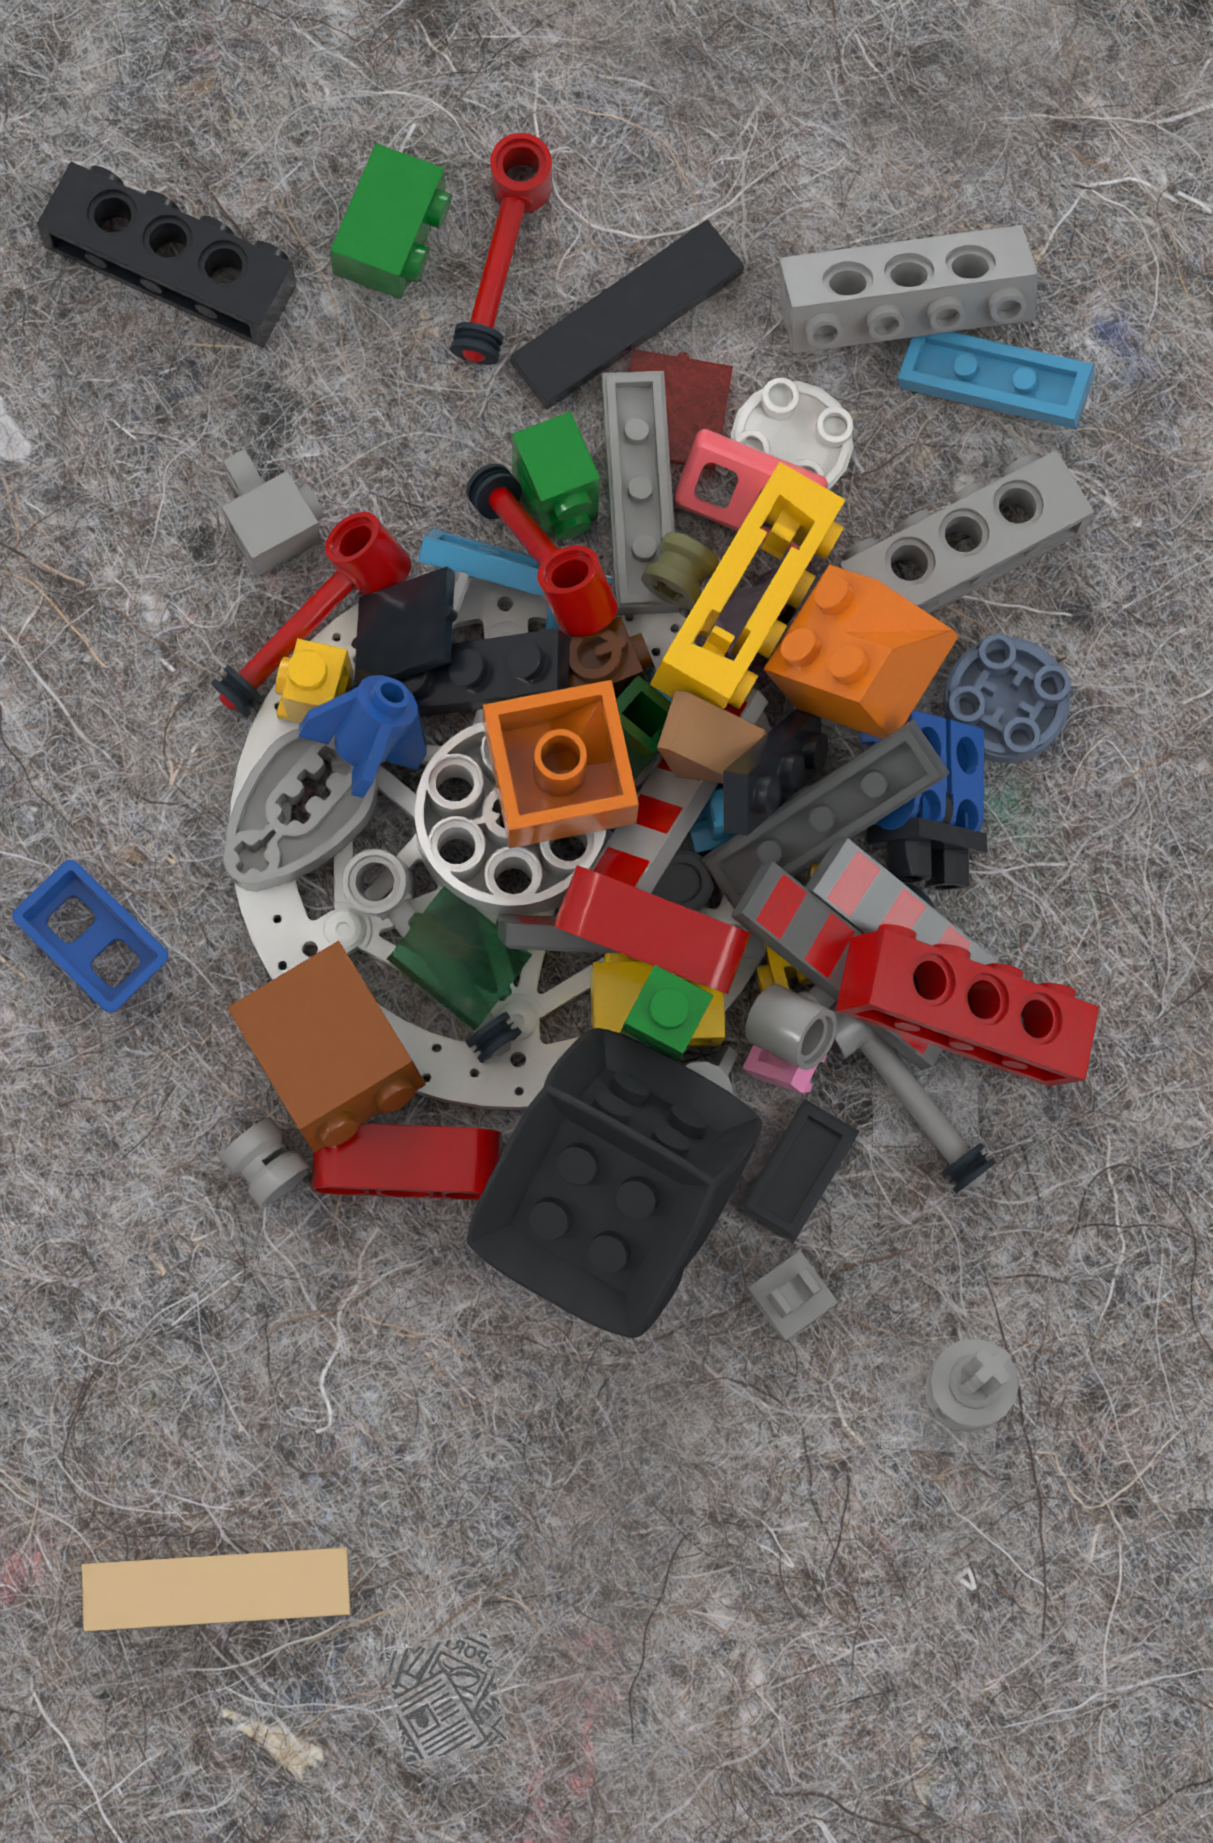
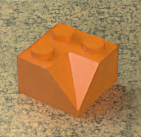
M828 565L763 670L797 709L883 739L906 723L959 636L953 629L877 579Z
M612 680L483 705V726L509 849L636 824L639 803Z

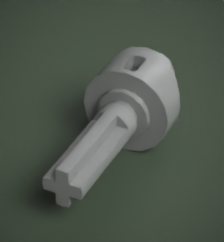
M977 1338L960 1340L944 1349L930 1367L925 1384L927 1404L936 1418L951 1429L969 1432L985 1429L1006 1416L1016 1401L1019 1388L1017 1370L1009 1353L993 1342Z

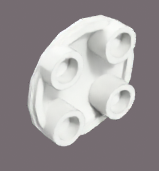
M775 378L769 381L763 389L753 393L738 410L730 434L732 440L822 475L828 482V490L833 487L847 470L853 451V419L849 412L843 409L841 404L822 388L800 381H791L787 378Z

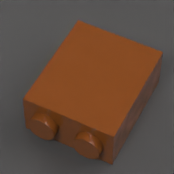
M339 940L227 1007L289 1114L314 1153L325 1146L333 1147L344 1143L357 1132L359 1125L377 1114L393 1112L405 1106L414 1097L415 1091L426 1085L413 1060Z

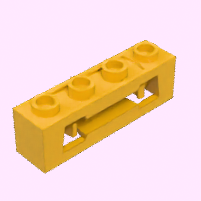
M779 462L662 659L649 685L673 698L675 690L685 691L721 709H725L728 703L740 709L758 678V675L749 671L748 667L757 653L769 659L787 628L786 624L777 620L784 605L787 603L795 609L799 607L816 577L805 570L814 554L826 560L842 533L844 527L835 522L834 519L844 504L845 499ZM767 521L773 527L761 547L762 550L781 560L791 541L800 548L797 550L791 547L735 643L731 653L735 654L736 658L732 661L724 656L735 636L718 627L715 623L764 540L767 532L761 528L764 522ZM698 634L707 638L703 647L693 644Z

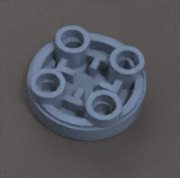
M1003 634L990 635L981 643L968 649L953 666L943 694L946 721L953 720L984 729V759L998 763H1016L1031 759L1050 747L1065 725L1070 709V677L1052 655L1040 646L1024 639L1008 637Z

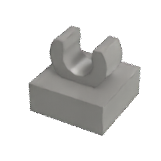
M801 1250L750 1285L746 1290L784 1343L838 1304V1301Z

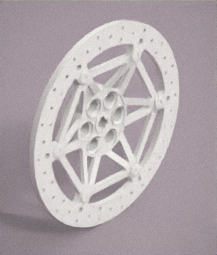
M433 569V570H430V571H427V572H424V573H430V572L435 571V570H438V569ZM415 576L407 578L405 581L413 579ZM469 576L470 583L453 628L476 623L482 624L484 639L528 633L529 623L538 622L546 624L548 602L543 596ZM613 581V584H612L613 593H614V581ZM506 601L511 603L512 608L509 611H502L498 605ZM358 604L335 618L310 640L347 649L354 675L356 649L351 646V643L357 637ZM678 612L615 615L614 619L622 617L629 637L642 633L655 666L654 669H651L653 672L657 671L662 659L686 620ZM631 618L632 621L628 622L626 621V619ZM676 629L678 632L674 633L671 630ZM698 634L693 644L703 647L707 638ZM340 638V641L336 642L334 641V639ZM655 652V653H658L659 655H658V656H653L652 654ZM354 676L352 679L351 687L354 685ZM276 683L265 698L248 733L237 766L231 798L230 816L237 796L249 773L268 747L282 735L299 728L300 723L277 718L276 708L279 706L281 695L275 692ZM479 709L476 711L473 725L450 738L443 746L427 744V755L421 764L428 765L420 779L417 793L412 792L381 765H379L376 773L377 789L415 820L416 834L396 857L404 861L410 870L417 862H422L438 886L433 892L413 898L409 904L420 918L457 905L473 911L496 993L488 995L473 986L472 988L495 1018L507 1011L510 1018L506 1022L508 1024L514 1022L511 1029L519 1027L522 1033L511 1042V1049L501 1057L492 1056L485 1062L480 1063L477 1057L481 1052L473 1053L477 1048L476 1045L469 1048L465 1042L431 1033L401 1019L380 1005L379 1007L410 1055L422 1078L427 1076L431 1078L429 1082H425V1086L415 1091L416 1094L445 1103L481 1109L525 1110L543 1088L551 1068L579 1038L544 1044L540 1039V1020L591 990L590 972L592 965L549 991L539 994L537 987L546 950H526L518 987H515L502 942L497 936L498 928L496 922L498 921L499 914L554 916L555 909L560 907L576 866L579 865L591 870L613 833L607 829L572 836L579 839L586 848L585 853L574 861L560 860L553 855L550 847L555 840L509 849L505 828L501 827L502 812L483 726V709ZM763 711L755 725L765 729L766 733H768L772 729ZM660 752L634 781L635 789L648 778L661 757ZM329 753L323 757L331 762L332 774L339 772L346 776L350 773L351 770L348 763L341 757L336 758ZM459 777L468 781L473 790L467 798L461 801H449L444 799L438 792V788L443 781ZM288 800L281 806L286 817L282 824L286 826L291 822L293 804ZM688 836L685 837L678 850L691 851ZM453 839L467 841L475 850L473 856L467 862L461 864L446 862L439 855V851L447 841ZM353 840L334 856L335 910L330 911L317 920L312 921L307 917L298 892L296 880L258 892L246 891L235 884L239 907L253 946L272 980L310 958L303 953L305 947L314 945L318 948V952L339 940L348 956L360 950L445 995L418 957L380 937L381 933L395 928L388 918L382 921L380 917L364 913L353 907L346 899L342 889V874L346 864L353 857ZM261 847L255 853L247 848L244 849L239 855L244 864L241 872L245 874L251 868H255L260 872L264 871L268 864L263 854L268 847ZM386 867L364 894L370 901L382 900L391 893L394 886V877L391 870ZM514 868L527 873L531 879V884L522 893L508 894L499 889L495 880L503 871ZM724 894L717 909H710L704 905L696 911L727 924H740L731 917L734 908ZM276 918H281L282 920L280 923L274 922ZM763 943V956L765 954V943ZM763 956L758 959H741L728 994L724 993L725 1013L741 995L755 973V967L760 965ZM604 957L596 962H605ZM281 965L287 966L285 970L279 969ZM438 1046L441 1048L439 1052H434L432 1050L434 1047ZM521 1055L526 1059V1063L522 1067H515L511 1064L512 1057ZM474 1071L479 1073L478 1077H472L470 1074ZM517 1090H522L523 1095L518 1096L515 1094V1092Z

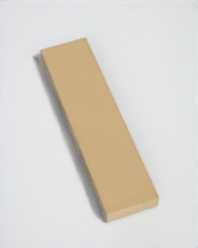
M347 1547L81 1564L84 1632L351 1615Z

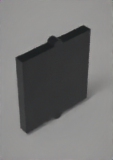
M446 566L359 597L357 637L351 643V646L356 649L354 688H357L361 681L369 676L383 675L401 680L451 663L453 622L458 618V613L453 609L455 572Z

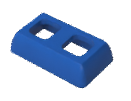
M75 860L63 862L12 913L13 921L106 1012L112 1013L119 1010L166 964L168 959V951ZM75 897L80 899L95 914V921L76 941L66 943L48 927V919L65 901ZM122 941L139 957L140 964L119 986L111 987L92 970V963L111 943Z

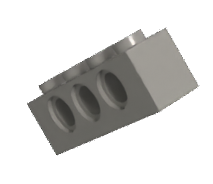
M1022 225L779 258L780 306L793 353L1034 321L1036 317L1038 272Z
M1057 449L1041 458H1038L1036 453H1030L1011 463L1003 471L1005 477L986 487L982 481H977L962 488L950 498L951 505L932 515L928 509H924L907 517L896 527L898 533L879 543L874 538H868L852 546L842 555L844 561L839 564V568L877 579L928 614H931L1084 533L1092 519L1094 510ZM1006 504L1018 505L1027 512L1030 520L1021 524L1009 522L1002 516L999 508ZM953 532L965 533L973 539L976 548L969 552L956 551L949 546L945 536ZM901 560L911 561L920 568L923 576L914 581L902 580L894 574L891 565Z

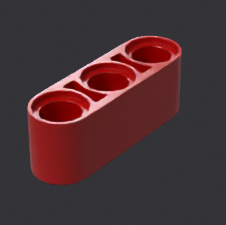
M579 865L576 866L553 927L647 964L657 965L668 972L728 994L751 936L750 932Z
M362 1123L359 1125L357 1132L344 1143L333 1147L325 1146L315 1153L313 1151L311 1190L336 1195L479 1201L501 1156L502 1133L483 1128Z

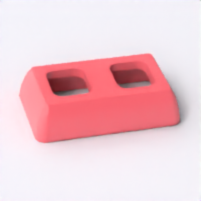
M702 429L697 433L674 493L673 502L676 507L738 532L779 462L826 489L828 482L822 475L710 430ZM707 463H715L732 470L738 477L732 498L726 507H719L706 502L696 494L697 484ZM763 525L761 529L767 532L762 541L765 542L772 528ZM791 541L786 552H789L791 547H794L797 550H799L800 547L793 541Z

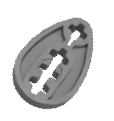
M299 728L292 730L274 741L249 773L237 796L227 825L223 855L228 875L240 888L246 891L258 892L292 882L319 868L341 852L370 821L375 810L378 795L376 776L364 798L351 795L354 766L348 763L351 770L350 773L343 776L339 772H334L327 779L326 786L330 792L329 797L323 800L318 796H314L306 803L305 809L310 817L307 822L302 824L297 820H293L287 826L282 824L286 818L281 808L282 804L288 800L291 804L297 805L306 794L301 783L302 780L309 776L317 781L325 774L327 768L323 757L328 753L336 758L340 757L334 745L335 735L327 745L299 737ZM267 846L268 848L263 854L268 864L267 868L262 872L251 868L243 874L241 870L244 864L239 856L240 853L246 848L255 853L261 847L266 848Z

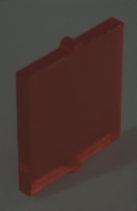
M633 349L629 372L664 371L670 464L685 466L695 437L700 430L707 429L720 435L722 433L733 366L689 359V355L686 352H680L677 356ZM707 463L703 469L715 471L716 464Z

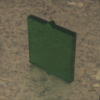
M443 886L422 914L419 912L414 913L408 920L410 929L387 957V960L475 1031L498 1000L505 1001L512 994L510 984L531 958L532 954L525 949H508L497 936L498 926L474 906L464 902Z

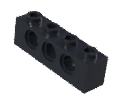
M71 161L37 222L44 248L262 348L265 347L296 288L293 262L289 261V257L278 247L264 241H257L253 245L234 236L233 231L226 224L213 217L201 216L199 220L179 211L178 206L163 194L151 190L142 194L126 187L121 178L101 166L93 165L90 169H87ZM114 217H122L130 221L124 229L118 232H107L101 229L107 220ZM169 242H177L185 246L184 250L174 257L165 258L156 254L159 247ZM224 267L235 268L241 272L235 280L228 283H219L211 279L215 271Z

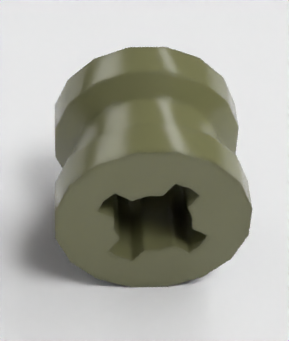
M669 532L665 534L659 545L661 553L656 563L647 565L641 576V581L651 593L661 600L681 609L692 610L702 593L700 588L705 579L712 577L720 561L709 548L699 541L681 533Z

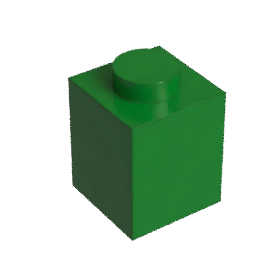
M654 965L620 1033L638 1040L679 1062L714 995Z

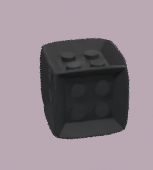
M602 1028L590 1029L583 1033L557 1060L547 1075L543 1088L520 1118L476 1205L469 1225L466 1239L467 1244L478 1256L497 1271L579 1319L623 1337L637 1338L642 1336L651 1328L672 1299L681 1282L684 1268L700 1250L720 1217L752 1155L762 1130V1120L749 1106L729 1091L652 1047L611 1030Z

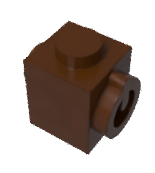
M621 616L613 619L608 626L595 634L582 637L570 636L569 688L612 680L617 699L638 675L647 682L644 672L655 668L642 633L629 637Z

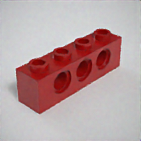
M881 924L878 926L877 931L850 938L835 1012L1049 1087L1086 1080L1099 1006L1075 998V989L1057 983L1046 982L1036 984L1023 979L1024 972L1014 966L999 963L987 965L970 960V951L959 946L950 944H935L932 946L916 940L917 933L914 930L900 925ZM913 975H915L918 981V992L916 991L914 986ZM968 995L971 999L972 1011L968 1005ZM1021 1015L1024 1019L1025 1029L1021 1022Z

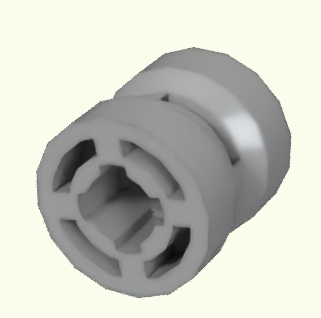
M271 1117L265 1118L246 1130L220 1156L233 1174H242L249 1183L248 1193L261 1209L288 1193L311 1170L299 1152L289 1151L282 1143L283 1132Z

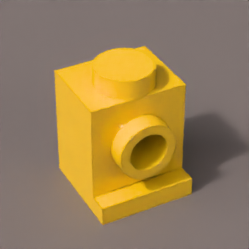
M297 638L293 656L291 658L283 657L278 669L275 692L281 695V699L276 713L277 718L301 724L309 710L349 692L354 671L347 649Z

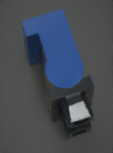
M913 710L906 723L912 719L916 721L950 773L946 778L880 819L876 824L868 827L867 844L886 848L887 870L901 882L925 881V888L937 891L969 887V855L987 853V834L979 832L984 818V729L953 720L946 721V718ZM860 731L861 744L872 746L882 740Z

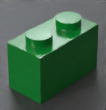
M375 143L330 249L333 274L401 299L409 280L417 283L424 272L430 248L424 246L431 227L440 229L447 217L452 194L446 192L445 169Z
M571 411L513 433L512 475L521 485V497L528 513L549 538L556 536L558 540H567L587 531L592 525L591 521L598 519L600 477Z

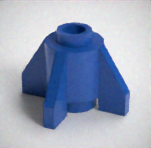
M383 675L369 676L363 679L357 688L309 710L299 725V737L328 745L335 735L334 745L337 753L344 761L354 766L352 770L351 795L364 798L373 784L381 763L388 760L390 763L417 770L427 755V743L418 705L413 694L400 681Z

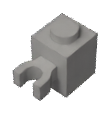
M245 449L223 460V465L227 470L225 472L226 477L239 496L221 506L225 524L256 578L321 543L318 521L324 518L325 515L316 496L307 484L297 488L288 471L263 483Z

